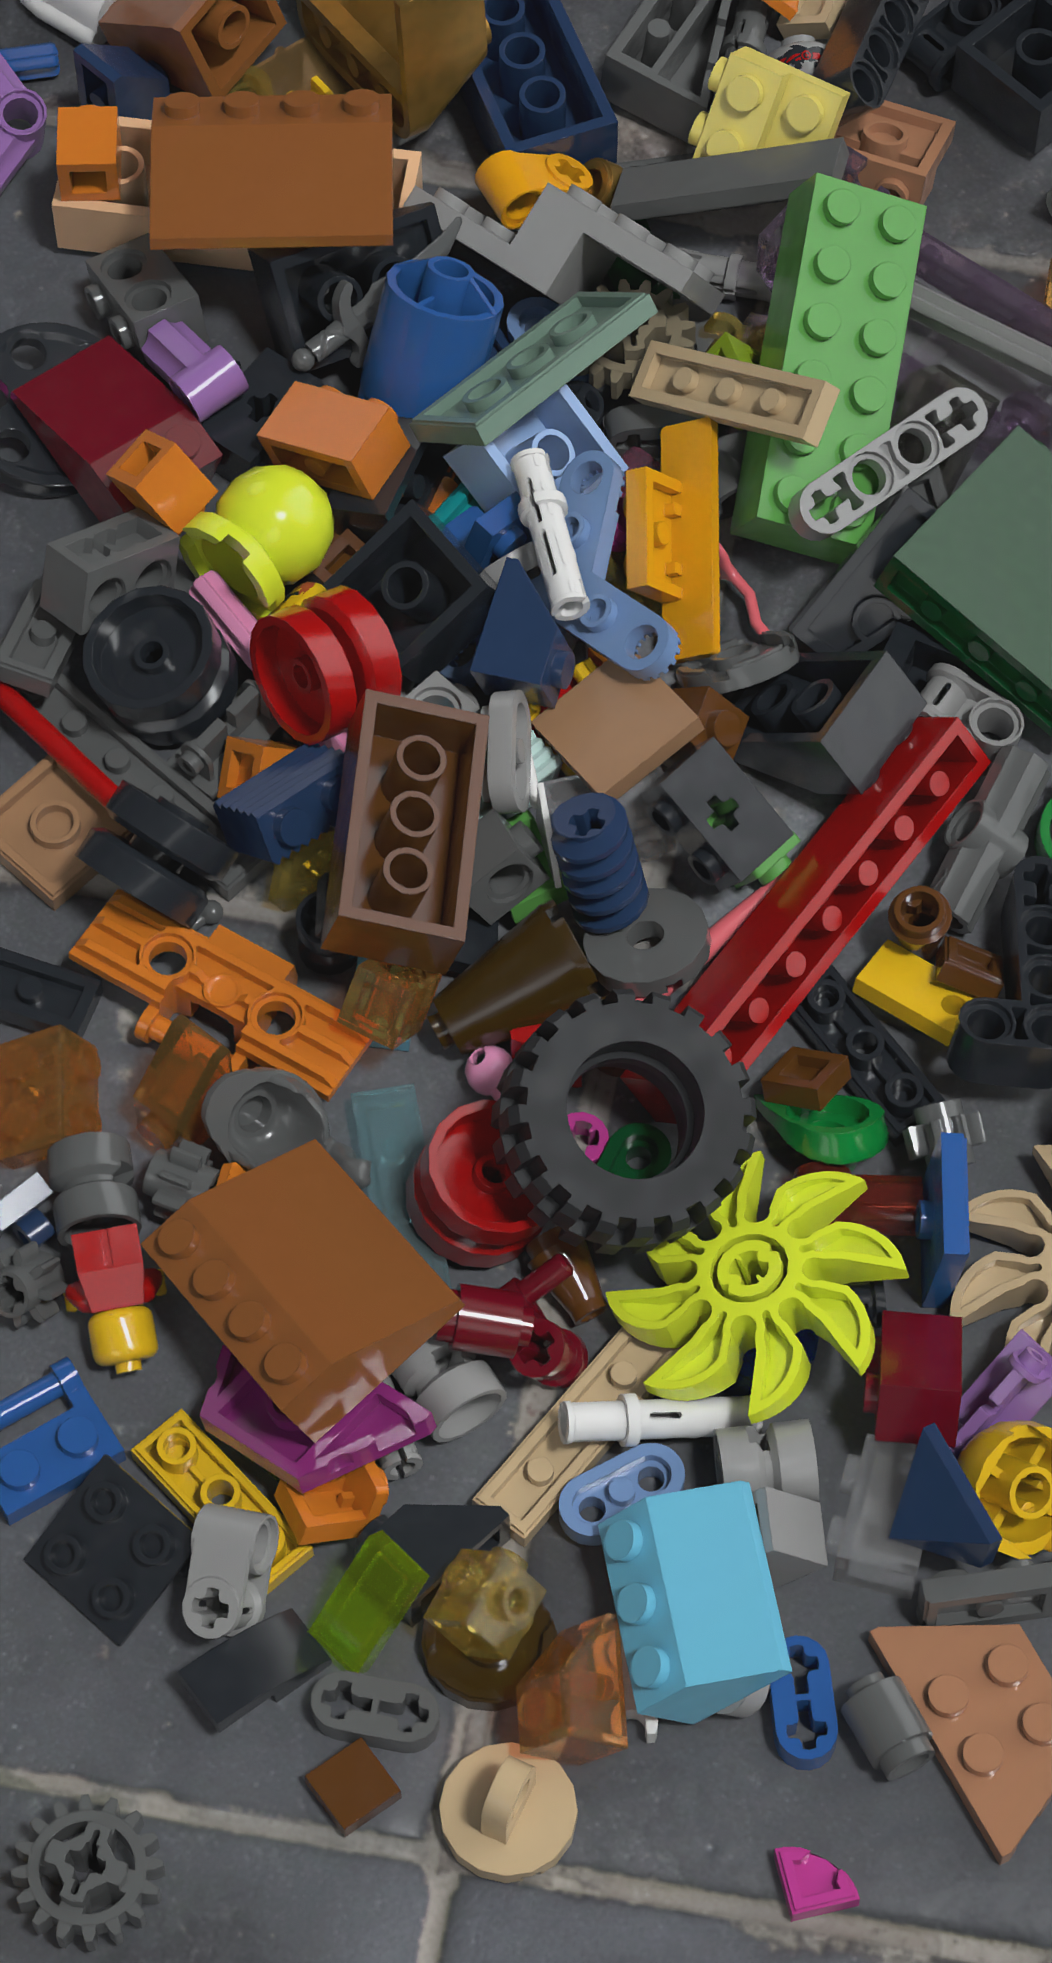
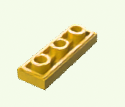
M889 939L884 942L858 974L852 989L853 993L947 1047L949 1046L960 1009L967 1001L979 998L936 981V966Z
M182 1408L131 1449L132 1459L193 1524L201 1508L208 1503H212L211 1500L218 1495L232 1497L223 1506L275 1516L278 1522L279 1540L276 1556L271 1566L267 1595L314 1556L313 1547L310 1544H298L286 1518Z

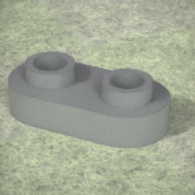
M522 690L494 692L491 695L489 705L483 706L481 709V714L490 716L487 737L488 758L487 765H484L481 797L485 803H491L493 809L499 814L522 813L527 810L530 801V710Z

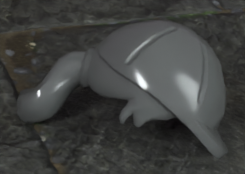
M268 1067L241 1069L221 1076L206 1093L202 1104L201 1118L207 1134L215 1142L218 1150L229 1163L237 1162L246 1171H249L316 1139L361 1190L371 1185L370 1172L372 1161L357 1159L352 1147L337 1142L334 1137L330 1136L327 1112L323 1108L322 1100L309 1083L296 1074Z

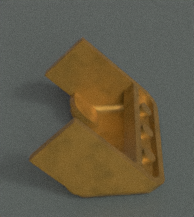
M296 0L299 20L309 42L354 90L369 89L378 94L392 93L393 130L403 139L412 137L430 128L485 59L488 51L487 44H490L492 41L491 29L485 16L484 0Z

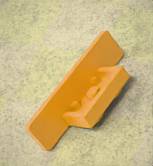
M708 417L662 428L661 472L647 466L626 471V495L623 501V510L626 518V555L623 566L627 578V590L662 603V618L677 631V636L681 641V644L678 645L680 655H675L674 657L677 660L675 664L709 658L720 652L718 423Z

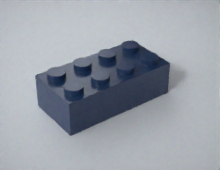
M484 0L485 16L491 29L492 41L490 44H487V56L459 91L489 157L500 151L512 150L519 153L545 155L560 153L576 159L583 165L593 158H603L617 163L618 120L561 0Z

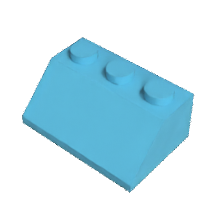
M740 1480L648 1496L598 1524L637 1714L694 1725L792 1672L749 1482Z

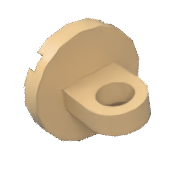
M514 1742L484 1746L463 1758L446 1779L439 1804L443 1837L447 1841L448 1847L457 1862L478 1877L502 1883L523 1881V1877H530L538 1872L542 1874L554 1867L572 1844L578 1819L574 1785L561 1765L538 1748Z

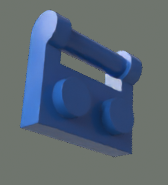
M67 1356L49 1365V1374L0 1400V1431L62 1396L71 1408L0 1448V1511L9 1526L78 1488L104 1454H108L118 1464L126 1460L124 1448L85 1388L79 1373Z

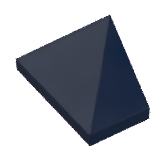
M932 1423L922 1429L888 1539L982 1568L993 1562L1002 1537L937 1425Z

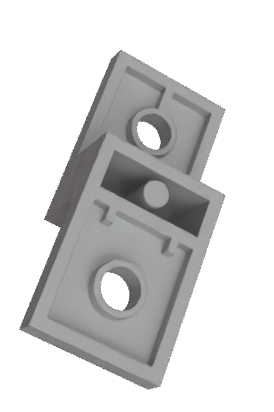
M548 182L517 234L490 217L478 212L440 186L434 196L415 185L403 205L407 207L426 202L434 203L441 231L443 232L456 217L461 216L462 225L455 240L560 305L578 291L596 292V287L600 286L617 257L711 315L714 314L725 296L709 283L715 273L699 264V261L674 245L666 244L621 213L617 214L602 204L600 200L574 184H571L565 193Z

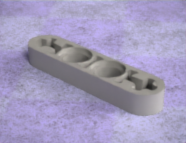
M955 387L950 389L800 489L791 498L788 507V516L793 529L801 537L810 541H821L829 538L895 494L906 484L908 485L964 447L985 430L988 416L983 399L976 392L968 388ZM960 408L966 418L959 425L939 435L934 425L948 417L952 411ZM902 433H911L922 442L924 457L920 464L910 463L901 456L898 449V440ZM856 464H866L876 472L879 479V487L874 495L864 494L856 488L852 480V472ZM837 492L843 502L827 512L823 518L815 520L809 510L816 503H820Z

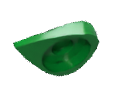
M754 1094L756 1108L762 1116L774 1126L787 1144L800 1154L813 1160L822 1171H837L851 1174L859 1162L874 1157L884 1150L888 1143L889 1132L884 1120L885 1111L879 1104L868 1099L835 1095L821 1111L765 1102L763 1094Z

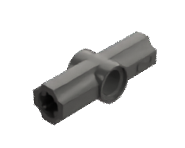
M1014 745L1002 746L975 799L961 806L946 827L944 841L950 848L930 888L940 892L949 902L952 910V921L949 929L958 934L972 933L997 881L1009 875L1026 854L1029 838L1023 830L1051 776V773L1048 771L1049 764L1033 752L1022 750Z

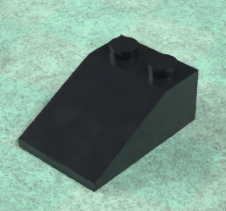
M426 202L393 209V246L247 248L276 352L291 361L292 354L297 349L305 348L304 344L334 322L332 297L341 280H347L353 285L351 294V307H353L365 297L372 283L386 277L387 272L395 264L413 259L440 236L442 231L435 204ZM373 326L365 331L369 340ZM348 340L321 362L315 361L314 366L307 372L351 357V341Z
M888 651L800 653L798 663L787 671L763 682L738 689L731 698L730 702L749 716L734 757V762L819 794L862 795L865 790L877 781L881 767L897 745L901 744L911 734L913 723L928 703Z

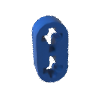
M794 1635L785 1638L789 1658L801 1657L804 1667L815 1668V1670L808 1672L805 1688L806 1694H795L794 1678L790 1673L771 1683L768 1695L774 1742L778 1755L787 1765L797 1770L810 1771L822 1767L831 1759L836 1748L838 1723L830 1664L826 1651L817 1641L807 1636ZM808 1711L812 1731L824 1733V1735L817 1737L814 1749H803L800 1739L788 1737L796 1734L799 1718L798 1712Z

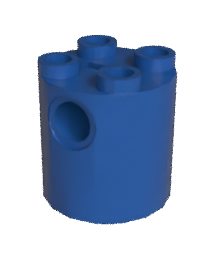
M436 256L421 260H407L395 264L387 272L360 374L358 398L364 400L370 398L379 399L392 407L398 417L414 418L489 360L504 308L502 294L493 283L474 272L470 265L456 258Z

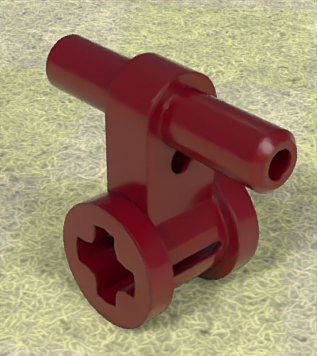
M559 1253L555 1254L522 1280L513 1277L499 1288L522 1292L524 1306L534 1308V1324L530 1344L528 1347L518 1346L514 1358H510L513 1367L522 1375L535 1379L554 1389L571 1386L587 1368L588 1351L583 1340L577 1334L547 1320L537 1304L539 1299L573 1275V1266L563 1254Z

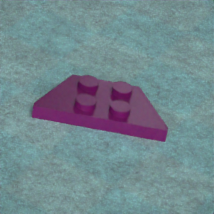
M222 1345L215 1367L217 1379L208 1389L199 1415L207 1432L301 1493L312 1490L430 1435L437 1428L432 1412L382 1382L323 1437L314 1443L276 1406L226 1345Z

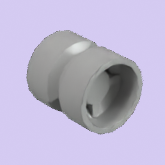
M432 1336L391 1375L404 1395L410 1398L418 1397L416 1403L432 1412L437 1426L430 1434L433 1440L439 1443L449 1442L465 1436L492 1418L507 1399V1392L487 1362L483 1360L474 1361L476 1353L449 1350L448 1343L434 1341Z
M809 1419L773 1422L769 1424L764 1434H759L752 1425L713 1429V1450L717 1484L741 1480L750 1483L752 1492L767 1486L819 1502L817 1457Z

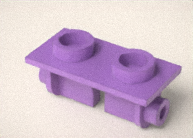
M1020 1329L961 1397L956 1448L949 1447L956 1460L960 1451L979 1432L1000 1421H1031L1052 1397V1356L1023 1329Z

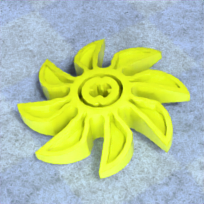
M762 1151L752 1153L751 1157L741 1165L740 1168L744 1175L737 1187L721 1202V1206L708 1216L713 1230L718 1235L716 1238L702 1241L696 1234L688 1232L672 1243L662 1242L652 1251L646 1252L658 1276L669 1286L606 1292L609 1306L615 1318L629 1334L653 1346L675 1349L683 1346L643 1382L647 1392L655 1396L676 1401H690L720 1393L736 1383L743 1365L744 1354L748 1350L756 1348L748 1410L751 1424L764 1421L782 1412L797 1399L806 1386L811 1364L802 1343L795 1335L801 1330L811 1329L817 1336L829 1342L856 1372L862 1376L871 1363L874 1354L875 1334L860 1298L849 1286L844 1284L909 1278L902 1255L887 1237L872 1228L857 1223L837 1221L830 1224L868 1189L865 1180L855 1175L837 1171H822L794 1178L777 1188L769 1208V1216L765 1220L757 1222L765 1162Z

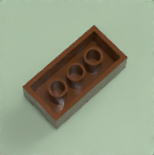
M365 690L348 724L320 949L446 975L466 939L490 716L379 691Z

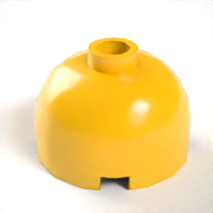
M1027 1420L1000 1421L973 1436L960 1451L957 1461L1002 1537L997 1551L1016 1559H1029L1031 1557L1028 1555L1036 1554L1043 1549L1052 1552V1428Z

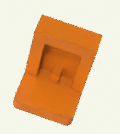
M372 1461L305 1493H301L280 1479L274 1497L298 1544L306 1545L358 1538L363 1529L380 1515L383 1506L388 1500L389 1485L383 1469L378 1467L375 1461Z

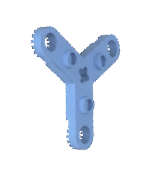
M599 450L586 451L576 456L567 465L561 478L559 491L564 494L567 501L568 514L565 520L573 549L576 553V560L585 592L590 600V609L580 618L570 621L557 620L555 615L552 617L562 635L569 633L637 679L641 678L644 681L650 680V677L657 679L660 677L659 674L661 672L666 674L669 671L667 667L670 664L675 665L677 660L674 657L675 655H680L678 645L681 644V641L677 636V631L662 617L605 581L619 514L616 512L619 497L621 498L623 494L621 487H625V481L623 480L625 474L621 467L606 453ZM596 470L599 473L603 472L600 484L592 492L581 494L584 493L581 486L586 485L583 480L586 478L589 481L591 478L588 474L591 473L594 476L597 474ZM540 572V575L532 579L531 582L550 612V603ZM482 632L470 643L474 645L476 642V649ZM653 633L656 636L658 635V641L654 650L646 657L638 659L635 654H638L636 646L641 647L642 645L639 641L642 639L645 642L647 640L646 635L652 637ZM457 655L439 673L453 684L459 683L465 687H475L477 681L470 672L474 655L468 663L460 667L455 662V660H459Z

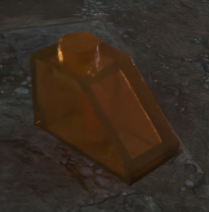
M181 1013L171 1022L133 1095L137 1118L136 1128L143 1139L156 1150L159 1148L171 1150L173 1146L179 1148L182 1139L202 1145L210 1137L201 1118L203 1101L214 1082L224 1074L232 1072L230 1050Z
M607 1613L562 1630L516 1685L521 1754L583 1765L628 1749L620 1630L616 1614Z

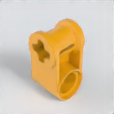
M512 150L500 151L483 161L475 174V184L504 227L511 230L520 229L548 182L565 193L571 184L578 186L586 192L593 185L591 173L583 164L568 155L560 153L545 155L519 153Z

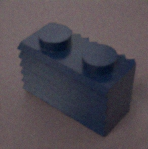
M318 743L313 745L304 744L214 801L213 807L227 844L240 853L280 865L282 857L289 858L291 851L299 852L301 844L309 846L311 838L318 840L320 832L328 833L330 826H336L345 752L343 753L340 749L335 751L333 747L328 749L326 745L320 746Z

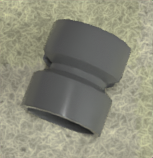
M98 1131L68 1136L55 1142L47 1151L46 1161L50 1189L61 1193L54 1199L53 1204L56 1235L60 1244L73 1250L71 1235L133 1223L137 1224L139 1235L142 1223L138 1195L134 1188L131 1187L135 1175L131 1147L127 1139L116 1133Z

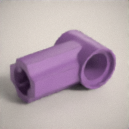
M163 319L148 329L146 343L141 348L147 364L170 385L173 393L190 408L200 423L249 390V385L243 372L225 348L217 345L211 349L184 322L173 323Z

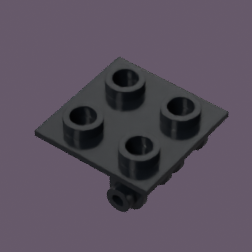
M104 1454L24 1560L115 1643L122 1646L176 1575L180 1573L183 1577H188L192 1554V1529L108 1454Z

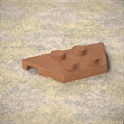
M1020 1624L877 1627L871 1630L868 1638L871 1647L888 1676H899L933 1733L930 1743L936 1752L935 1756L999 1865L1008 1862L1037 1817H1040L1052 1800L1051 1675Z

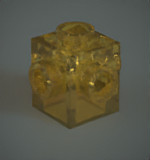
M497 1546L493 1547L491 1551L461 1548L457 1557L446 1568L442 1577V1584L423 1618L465 1655L510 1660L521 1638L532 1626L534 1614L547 1590L526 1572L529 1567L527 1562L508 1549Z

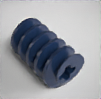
M585 793L571 797L560 804L550 815L551 827L554 829L551 843L559 870L562 873L564 887L567 890L575 923L583 930L595 934L612 933L626 928L640 917L647 907L649 898L647 883L626 810L616 798L604 793Z

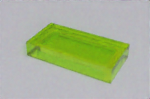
M383 1530L368 1536L308 1632L347 1671L364 1674L369 1671L430 1576Z

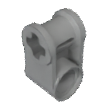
M936 663L926 674L927 685L920 693L928 704L918 717H958L991 761L982 773V775H987L1002 746H1018L1024 729V717L1020 709L1011 701L998 696L975 682L966 673L953 665ZM981 732H991L998 735L1002 740L988 739Z
M208 1503L201 1508L195 1519L191 1534L192 1554L186 1592L182 1602L183 1617L187 1626L194 1634L205 1639H217L226 1635L235 1636L263 1620L266 1612V1598L271 1566L276 1556L279 1540V1528L275 1516ZM206 1600V1606H199V1602ZM220 1602L229 1605V1612L220 1609ZM249 1607V1612L242 1614L243 1608Z

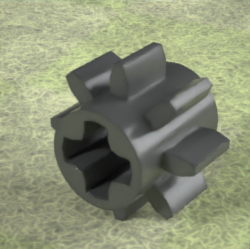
M961 1099L934 1103L913 1110L917 1126L908 1127L907 1130L902 1131L909 1161L925 1157L928 1167L941 1132L964 1134V1138H967V1165L976 1163L973 1146L982 1145L984 1142H987L980 1111L965 1115Z
M182 1139L179 1148L173 1146L171 1151L164 1148H159L148 1166L143 1182V1193L152 1196V1203L156 1205L154 1215L168 1219L189 1199L216 1187L221 1170L212 1167L213 1161L209 1160L211 1149Z
M32 1241L19 1249L10 1246L0 1252V1315L13 1318L15 1327L19 1328L33 1319L42 1323L60 1312L54 1298L65 1293L68 1285L65 1283V1275L59 1257H54L45 1251H39L36 1241Z

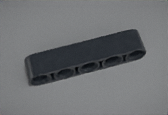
M929 0L847 1L812 75L850 92L838 127L879 108L884 103Z

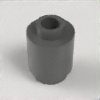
M875 1672L856 1681L847 1689L846 1694L849 1700L842 1706L841 1713L874 1769H882L888 1780H896L907 1776L924 1766L934 1757L936 1752L930 1743L933 1733L899 1676L884 1678L881 1672Z

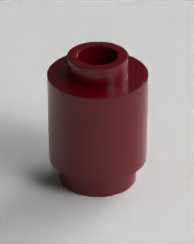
M458 1283L456 1289L451 1290L466 1306L433 1335L434 1341L448 1343L449 1350L513 1359L518 1346L528 1347L530 1344L534 1324V1308L524 1306L522 1292Z

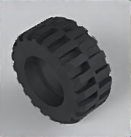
M613 989L602 1000L595 993L576 999L567 1010L558 1009L544 1020L514 1054L515 1058L504 1070L497 1086L501 1095L492 1106L490 1126L499 1129L500 1137L492 1145L496 1164L503 1165L507 1163L512 1173L504 1184L513 1199L525 1194L534 1205V1208L527 1214L528 1217L541 1228L549 1220L562 1228L558 1239L574 1247H577L583 1240L594 1242L593 1248L595 1253L615 1255L623 1247H629L633 1254L652 1251L665 1241L668 1243L674 1242L690 1232L721 1206V1202L735 1190L744 1175L740 1168L741 1165L752 1155L755 1137L751 1133H747V1127L757 1119L755 1099L752 1097H742L741 1088L750 1081L744 1063L738 1062L731 1065L724 1052L732 1044L722 1031L719 1030L711 1037L699 1026L705 1016L689 1005L680 1014L670 1010L671 997L651 992L643 1001L635 1000L633 989ZM598 1067L622 1068L641 1075L661 1091L671 1106L678 1129L676 1156L664 1171L648 1179L624 1178L602 1169L584 1154L574 1139L567 1116L569 1090L582 1074Z

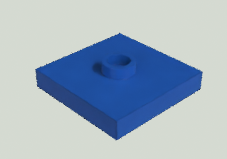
M941 1132L919 1188L920 1200H918L916 1207L915 1234L916 1239H919L921 1243L922 1307L945 1309L946 1304L950 1302L969 1257L970 1239L967 1138H964L962 1133Z

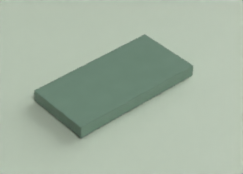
M578 291L415 416L409 425L418 442L475 446L488 445L654 316L658 310L650 294L643 292Z

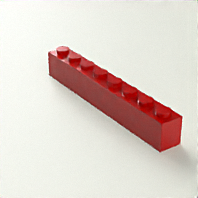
M917 717L913 723L911 734L901 744L897 745L881 767L877 781L865 790L862 795L847 794L673 1010L680 1014L689 1005L705 1016L699 1026L711 1037L721 1030L732 1044L724 1052L731 1065L743 1062L746 1071L749 1069L991 763L958 717ZM625 1070L620 1076L621 1080L656 1122L677 1124L671 1106L661 1091L641 1075Z

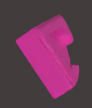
M801 1847L774 1849V1860L791 1922L859 1906L860 1897L849 1875L842 1869L837 1868L828 1860L810 1853V1850Z

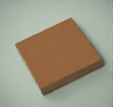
M635 654L638 659H641L638 654ZM609 660L605 661L559 698L555 709L547 708L531 721L536 733L560 756L563 762L593 793H604L616 799H619L705 729L700 718L660 677L657 679L650 677L648 681H644L641 678L637 679Z
M49 755L0 795V863L54 911L98 874L97 871L75 856V853L92 827H105L129 842L134 833L112 819L108 811Z

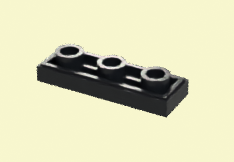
M831 964L789 1019L815 1050L848 1055L852 1077L845 1084V1087L854 1097L868 1099L883 1108L885 1111L884 1120L889 1132L888 1139L897 1147L905 1142L902 1131L907 1130L908 1127L917 1126L914 1109L946 1100L861 998L852 992L851 986ZM858 1049H867V1050L871 1051L872 1053H870V1054H861V1053L857 1052L856 1050H858Z

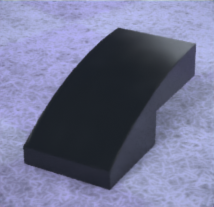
M290 1608L222 1642L179 1670L178 1675L182 1685L218 1733H220L271 1696L276 1703L329 1667L332 1664V1659L293 1608Z

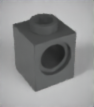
M494 809L478 820L469 906L490 925L550 879L537 858V855L544 849L536 836L522 821H518L512 826Z

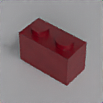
M883 1310L880 1336H875L874 1354L871 1363L864 1373L866 1376L863 1413L875 1414L874 1441L917 1444L922 1429L935 1423L948 1446L956 1448L962 1396V1317Z

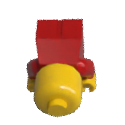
M136 1223L71 1235L79 1281L69 1284L65 1293H63L66 1311L76 1312L79 1310L86 1314L92 1313L93 1316L88 1321V1333L93 1359L98 1365L115 1366L116 1374L142 1370L141 1361L153 1357L158 1351L153 1314L144 1304L153 1300L156 1295L162 1296L167 1293L164 1272L161 1269L144 1268Z

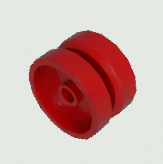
M343 585L328 589L303 600L301 606L293 605L258 619L251 632L250 658L255 681L266 706L278 724L295 740L307 745H313L346 732L348 724L366 689L401 696L402 672L398 652L389 629L375 607L357 590Z
M480 1100L457 1107L442 1120L431 1135L428 1144L417 1157L406 1181V1210L416 1233L436 1254L461 1266L491 1268L513 1261L525 1251V1247L542 1231V1228L527 1216L534 1208L525 1194L513 1199L504 1184L512 1175L508 1164H496L492 1145L500 1137L499 1129L490 1126L492 1106L497 1102L494 1100Z

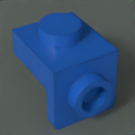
M517 491L486 513L477 506H471L445 525L483 569L523 546L527 539V534L524 532L525 526L520 521L518 514V504L521 498Z

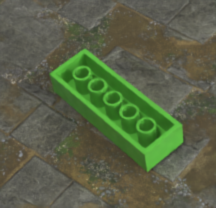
M818 172L789 194L759 365L824 380L840 389V392L818 447L747 431L730 534L840 565L872 527L876 506L829 538L821 541H810L801 537L793 529L788 516V507L791 498L800 489L890 428L927 206ZM856 464L854 466L852 480L856 488L864 494L874 495L879 487V479L876 472L866 464ZM835 492L820 503H816L809 512L815 520H818L843 501L838 496V493Z

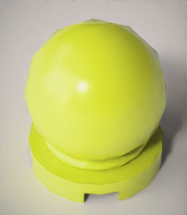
M288 465L255 466L236 477L227 486L216 502L215 513L201 511L182 529L186 534L180 538L179 549L185 563L196 579L211 570L218 572L258 621V619L269 615L285 600L284 585L296 583L320 566L334 537V517L327 493L303 471Z

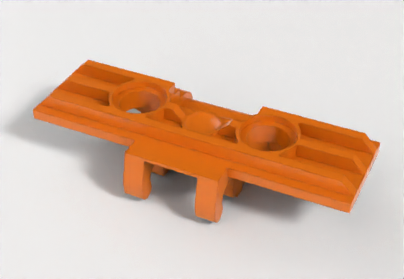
M119 888L68 953L69 959L149 1003L136 1024L134 1037L145 1043L154 1040L219 1077L241 1069H253L257 1064L263 1067L282 1069L296 1074L307 1081L320 1098L329 1102L377 1035V1030L298 987V974L295 965L220 924L208 938L194 929L180 924ZM163 952L178 953L187 962L180 972L172 975L156 972L150 963L156 955ZM201 1005L234 1025V1041L237 1043L236 1052L233 1055L169 1019L175 1013L184 1017H192ZM277 1011L289 1014L295 1021L294 1026L286 1033L274 1035L266 1032L271 1026V1021L276 1016Z

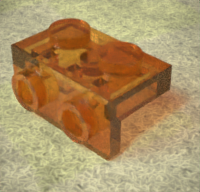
M61 1024L0 1044V1162L13 1170L45 1160L48 1149L55 1142L68 1136L84 1132L102 1131L98 1100V1078L101 1074L98 1050L95 1045Z

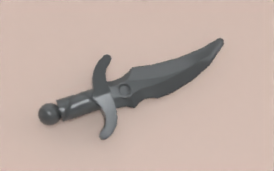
M461 216L456 217L440 236L411 260L447 256L462 225ZM386 277L372 283L365 297L353 307H351L353 285L347 280H341L332 297L334 322L304 344L305 348L297 349L292 354L291 361L293 367L298 371L306 372L314 366L315 361L321 362L348 340L352 344L350 363L357 368L363 367L369 344L365 331L374 325Z

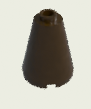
M552 898L539 904L432 998L437 1011L426 1017L444 1050L456 1044L460 1053L465 1055L473 1053L484 1046H498L510 1042V1031L512 1029L542 1024L544 1020L558 1009L565 1011L576 999L601 991L597 984L598 980L564 917L554 922H551L549 919L559 913L557 905Z

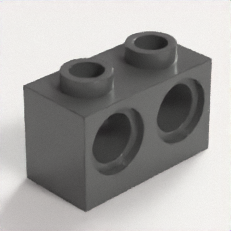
M149 233L85 260L91 285L84 288L87 301L98 320L107 318L115 341L125 350L131 349L145 368L150 366L147 364L141 348L146 343L148 329L163 319L173 323L182 321L204 342L209 340L197 292L163 250H150Z
M137 508L47 543L40 607L79 635L88 633L94 619L112 600L136 588L158 585L174 588L180 535L141 508Z

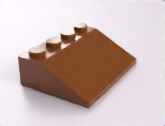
M356 89L346 94L318 95L309 90H296L286 95L258 96L249 91H236L226 96L198 97L189 92H176L166 97H154L151 122L150 250L393 246L394 151L392 93L378 94L369 89Z
M316 1139L189 1199L140 1244L276 1406L314 1443L323 1437L466 1306Z

